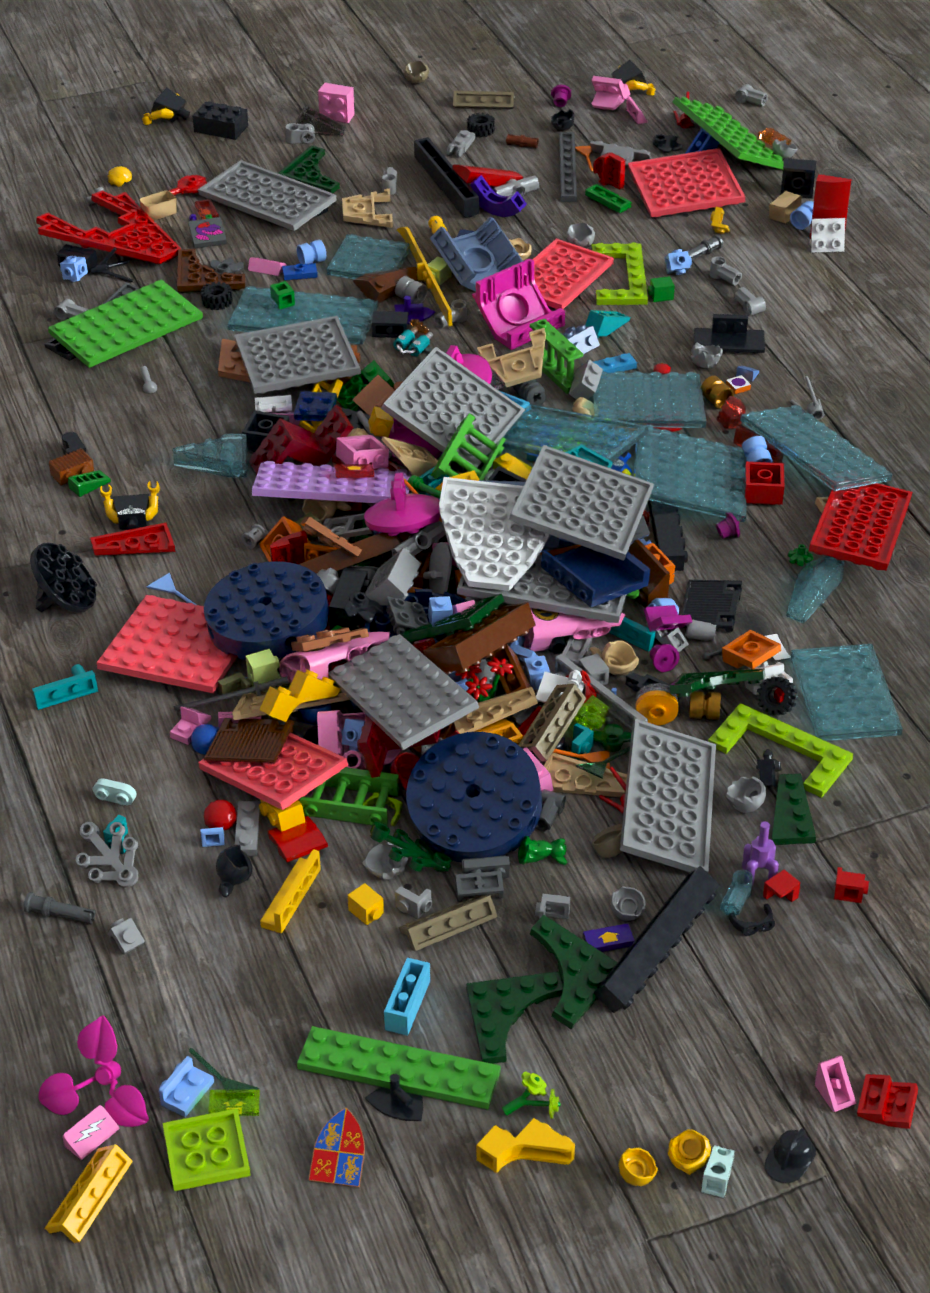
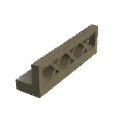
M453 91V107L514 109V92Z
M576 684L556 685L519 743L522 749L527 747L530 751H533L540 761H548L586 700V697Z
M477 895L400 926L399 929L401 934L408 936L412 950L417 951L498 916L491 895Z

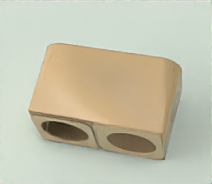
M162 191L140 199L141 208L154 221L177 213L176 197L170 191Z
M788 191L783 192L770 204L769 219L786 224L790 221L791 213L801 205L802 197Z

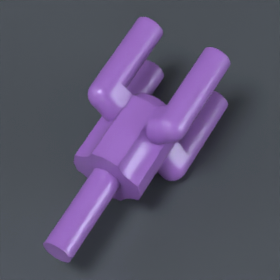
M765 821L760 824L759 836L751 844L744 846L742 868L746 870L744 884L747 887L754 885L755 870L757 868L769 870L768 880L778 874L779 863L775 860L776 846L773 840L768 839L770 824Z

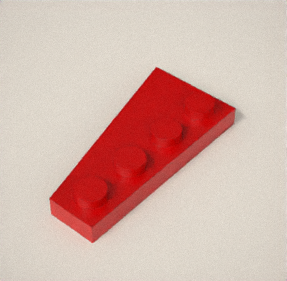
M166 522L90 537L94 555L175 552V545Z

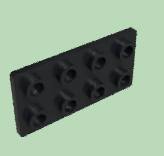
M713 314L712 328H694V345L697 342L703 346L719 345L723 352L765 353L764 330H747L748 315Z

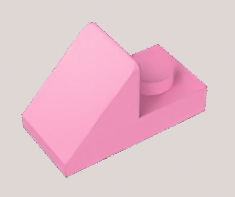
M181 706V720L170 731V738L189 745L194 729L199 725L207 724L212 718L211 715Z

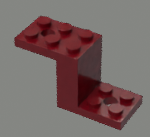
M334 405L331 411L328 412L315 433L280 418L272 427L267 437L263 439L256 452L252 454L249 463L256 475L261 463L273 461L275 464H282L287 456L303 463L312 464L313 466L327 464L336 452L337 438L347 437L354 427L342 408Z
M366 715V721L364 726H362V733L357 741L359 752L363 754L366 770H369L371 778H375L381 775L387 751L401 748ZM441 729L410 747L437 744Z

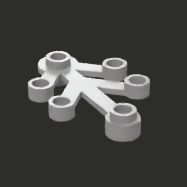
M93 822L82 824L80 827L81 837L88 842L92 841L103 856H88L86 853H79L76 857V863L82 868H87L88 866H113L116 870L102 872L99 868H92L88 873L89 879L94 883L117 881L122 887L135 885L138 880V871L133 867L138 842L133 837H127L123 840L122 845L126 850L124 864L119 860L125 827L120 822L111 824L110 832L113 834L110 849L99 836L100 829ZM91 827L90 831L88 833H85L86 830ZM120 827V830L115 833V829ZM130 842H133V845L131 847H128V844ZM86 857V861L81 863V860ZM97 872H99L98 877H97V878H93V877H94V874L97 873ZM127 872H129L128 877L123 878L124 875H125Z

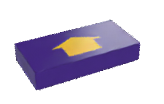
M628 923L583 931L584 941L601 952L630 947L635 941Z

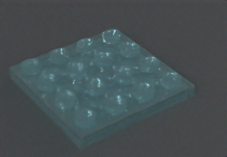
M347 234L327 268V275L357 279L367 273L399 269L410 251V244L402 241L395 242L387 239Z

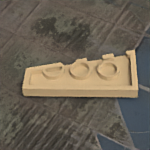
M533 687L479 702L478 709L454 722L456 730L460 734L474 732L538 704Z
M552 753L544 764V767L551 775L553 792L621 797L625 793L610 769L556 753ZM616 771L626 784L627 774Z

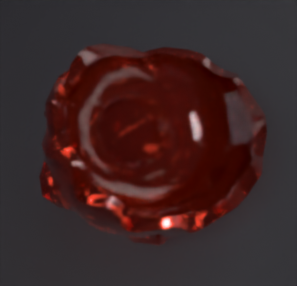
M729 396L728 400H725V404L721 407L722 411H719V416L716 419L723 425L724 429L740 427L746 412V407L740 399Z

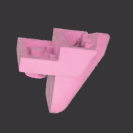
M593 76L591 80L596 91L592 101L594 108L616 110L627 96H630L627 84H623L621 79Z

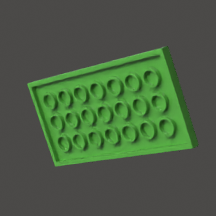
M685 97L674 98L672 103L738 159L783 170L784 162L782 157L774 154V151L766 147L764 142L757 140V136L749 133L747 128L740 126V122L732 119V115L725 113L722 107H713L708 103L702 104L697 100L690 101Z
M161 279L48 327V333L90 368L203 318V312Z

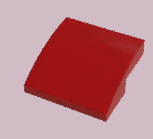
M299 531L287 535L271 544V562H289L298 565L304 563V543H307L306 532Z
M309 816L305 817V823L281 832L278 828L267 831L269 839L277 846L279 855L286 862L308 855L313 849L319 851L328 847L323 834Z
M866 1074L857 1115L874 1123L910 1129L918 1093L917 1083L892 1082L890 1075Z

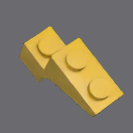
M307 669L304 673L297 670L289 689L281 686L278 689L269 687L259 710L269 716L287 722L292 711L301 703L335 697L341 689L334 685V680L325 676L321 680L317 678L318 674Z
M535 1118L529 1122L516 1138L509 1131L502 1130L495 1125L476 1145V1160L496 1173L506 1164L519 1159L567 1165L574 1160L575 1143L569 1137L562 1136L548 1124L541 1123Z

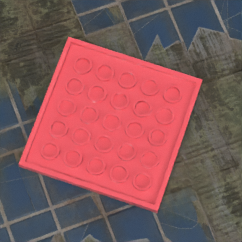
M720 148L628 163L630 174L650 217L675 215L682 212L706 210L708 208L723 207L731 204L737 205L745 202V195Z
M146 595L97 661V669L214 694L218 687V681L225 677L238 656L231 653L227 655L214 645L208 633L204 606Z

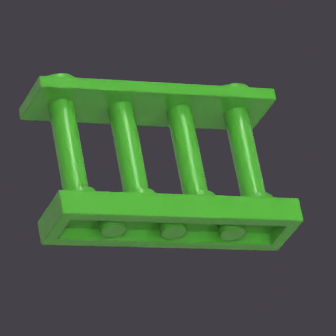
M546 319L531 323L530 328L532 330L544 328L546 332L545 341L548 343V350L544 348L542 372L566 394H569L574 379V360L583 357V353ZM555 350L557 351V360L554 358ZM564 359L567 360V369L564 367Z
M469 413L460 422L433 469L431 476L437 479L441 475H447L448 477L459 475L450 469V461H455L467 471H475L479 480H484L496 456H499L504 450L502 445L506 439L502 437L497 443H494L473 428L474 425L472 423L475 417ZM465 435H472L490 448L491 452L488 457L466 442ZM458 447H462L483 462L481 470L459 456L457 452Z
M345 767L322 785L314 788L311 798H300L304 816L367 825L380 822L388 826V814L384 806L388 795L398 796L399 775L381 772L380 777L371 778L369 770ZM324 786L337 788L332 801L320 799ZM346 789L358 791L354 804L341 802ZM367 792L380 793L375 807L363 805Z

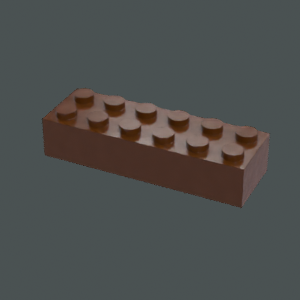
M529 603L501 606L499 609L490 612V616L482 618L483 621L475 624L474 628L468 631L459 629L456 633L423 650L424 655L447 675L453 671H456L457 674L469 670V666L481 663L482 658L492 656L493 651L505 648V644L516 641L518 636L528 634L529 629L536 626Z

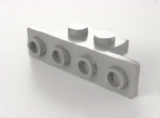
M590 141V147L593 152L602 153L601 155L614 153L624 158L625 168H628V163L633 162V159L639 161L651 159L650 152L644 149L637 150L628 146L621 147L601 141Z

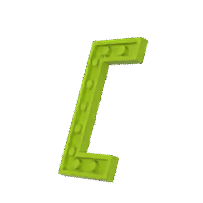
M592 244V251L613 257L614 259L625 258L629 290H596V305H648L641 244Z
M741 703L708 739V742L716 744V750L727 754L747 730H750L819 761L820 763L803 784L806 791L821 798L853 760V753Z

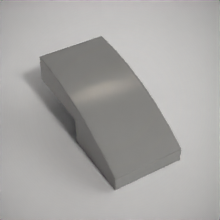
M678 627L674 630L655 631V637L662 645L671 644L678 652L689 645Z

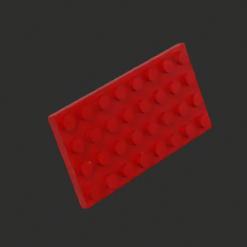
M838 473L808 551H812L817 555L831 556L837 560L850 561L856 565H866L876 570L887 571L913 492Z

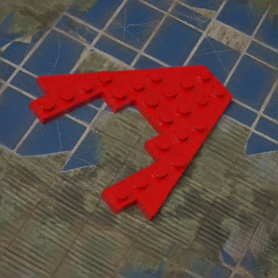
M102 190L91 196V201L99 206L122 215L118 217V224L123 227L110 233L98 227L84 231L50 213L36 217V223L41 225L38 228L39 235L80 244L83 248L92 247L108 252L116 248L114 253L117 255L137 258L156 264H161L178 256V249H181L125 192L113 196Z

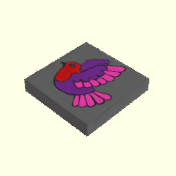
M221 217L188 221L194 248L227 244Z

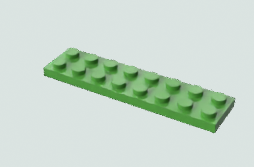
M314 1026L310 1030L297 1062V1069L389 1089L390 1076L398 1074L400 1077V1087L405 1092L487 1110L489 1109L501 1070V1066Z

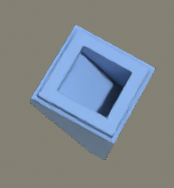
M223 827L200 829L202 847L225 845Z

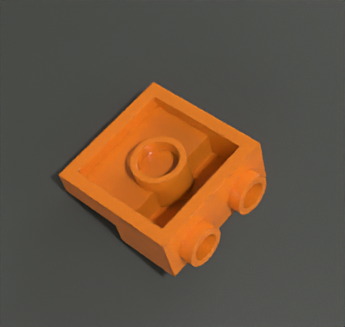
M749 630L722 647L723 662L737 669L743 665L754 669L781 651V644Z

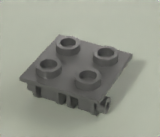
M386 597L388 601L386 611L389 614L395 634H402L407 628L413 629L429 624L423 606L419 603L404 601L400 598Z

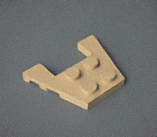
M384 189L383 193L378 194L377 191L371 192V195L364 197L360 194L342 198L343 221L393 227L392 214L375 215L374 202H390V189Z
M544 328L529 332L532 347L496 357L493 343L477 348L479 355L487 360L492 371L506 388L541 377L546 339Z

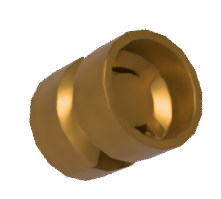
M717 376L708 377L701 385V394L717 408H725L734 398V391Z
M701 691L690 693L689 718L701 719L703 716H706L707 719L719 720L721 693L709 692L707 695H704Z

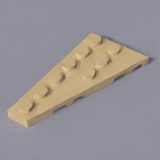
M340 690L339 694L335 697L301 703L292 712L298 711L301 708L350 699ZM267 691L261 692L260 696H257L256 692L242 695L233 711V719L239 720L267 715L259 710Z

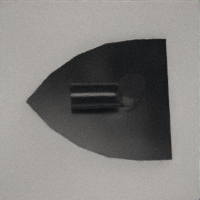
M398 1074L390 1076V1089L379 1087L365 1097L374 1108L389 1117L404 1121L422 1120V1095L405 1092L400 1087V1077Z

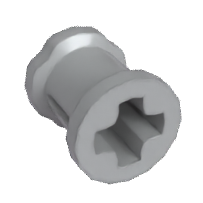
M254 524L248 533H244L241 536V540L246 547L253 549L257 546L259 540L265 538L267 533L263 526Z

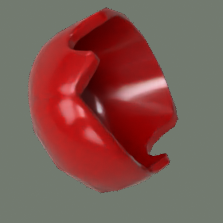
M227 800L210 802L204 811L205 825L209 828L223 827L224 831L230 829L237 822L235 807Z

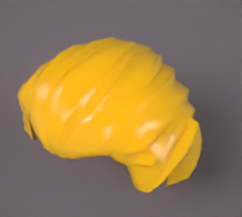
M693 1129L683 1131L669 1142L668 1156L672 1164L688 1175L705 1166L708 1158H710L711 1147L709 1140Z

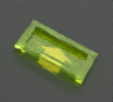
M210 1090L209 1114L238 1108L239 1116H259L260 1090Z

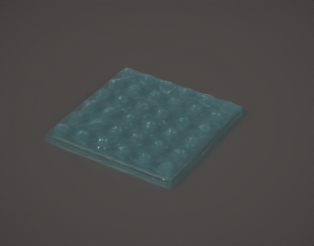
M602 371L596 393L593 395L595 427L706 428L700 374L694 372L679 374L677 372L661 374L660 372L642 373L639 371L633 373L622 371L607 373Z
M638 424L636 430L634 477L654 484L649 500L726 518V513L731 512L737 521H745L746 457L742 448Z

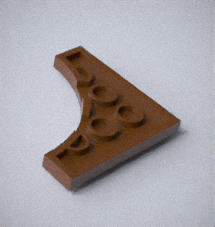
M178 249V292L201 291L203 286H206L208 283L211 285V282L215 284L217 282H220V284L224 282L234 290L246 289L245 274L225 272L218 274L214 272V269L200 264L195 249Z

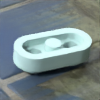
M98 779L93 787V792L98 799L120 805H131L137 796L135 789L130 785L108 779Z

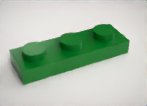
M598 184L585 190L586 196L618 213L631 208V201Z

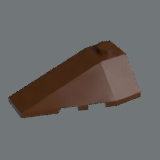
M413 266L367 273L353 282L375 306L396 295V284L403 276L418 282L423 280H418L417 268Z

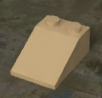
M382 437L381 439L412 475L419 477L436 466L438 462L424 447L387 437Z

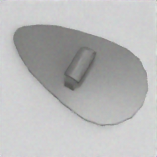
M444 542L438 543L433 549L430 557L429 571L423 574L426 580L429 579V589H432L433 593L443 594L444 591L447 592L449 585L452 553L450 546Z

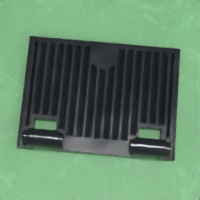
M689 580L680 615H691L693 620L714 624L716 628L725 629L726 632L731 633L734 629L737 605L741 597L742 581ZM727 587H734V591L727 590ZM727 618V622H722L720 619Z

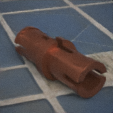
M508 134L506 138V144L519 145L520 147L537 148L539 143L538 138L525 137V135Z

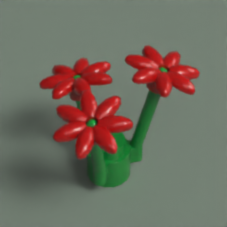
M493 657L492 661L487 662V665L492 667L490 671L496 673L492 685L485 684L487 677H483L479 681L478 677L475 676L474 673L482 672L479 669L480 664L469 666L468 671L460 674L455 673V676L461 675L462 680L468 679L465 682V685L469 687L466 692L471 694L477 700V703L494 698L500 675L504 676V672L508 674L513 673L511 670L513 665L506 663L505 658L499 661Z

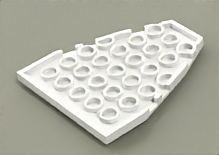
M449 477L443 478L439 512L452 556L467 586L509 591L533 565L550 538V534L509 520L510 514L524 486Z

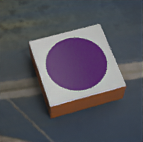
M742 375L726 380V385L734 391V394L751 390V384Z

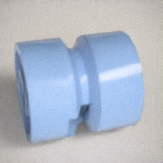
M806 201L791 213L790 220L795 228L803 230L811 225L814 202Z
M320 239L312 241L310 244L297 245V257L300 264H313V261L322 262L326 260V249Z
M754 436L742 443V449L745 457H747V461L773 462L770 452L767 450L764 437Z

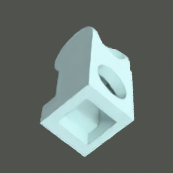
M714 1145L703 1175L701 1192L724 1198L733 1164L734 1150Z

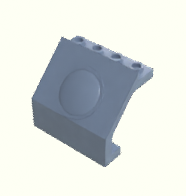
M489 217L475 232L451 238L446 229L441 226L430 237L459 283L473 291H476L477 281L523 262L518 252L492 217Z

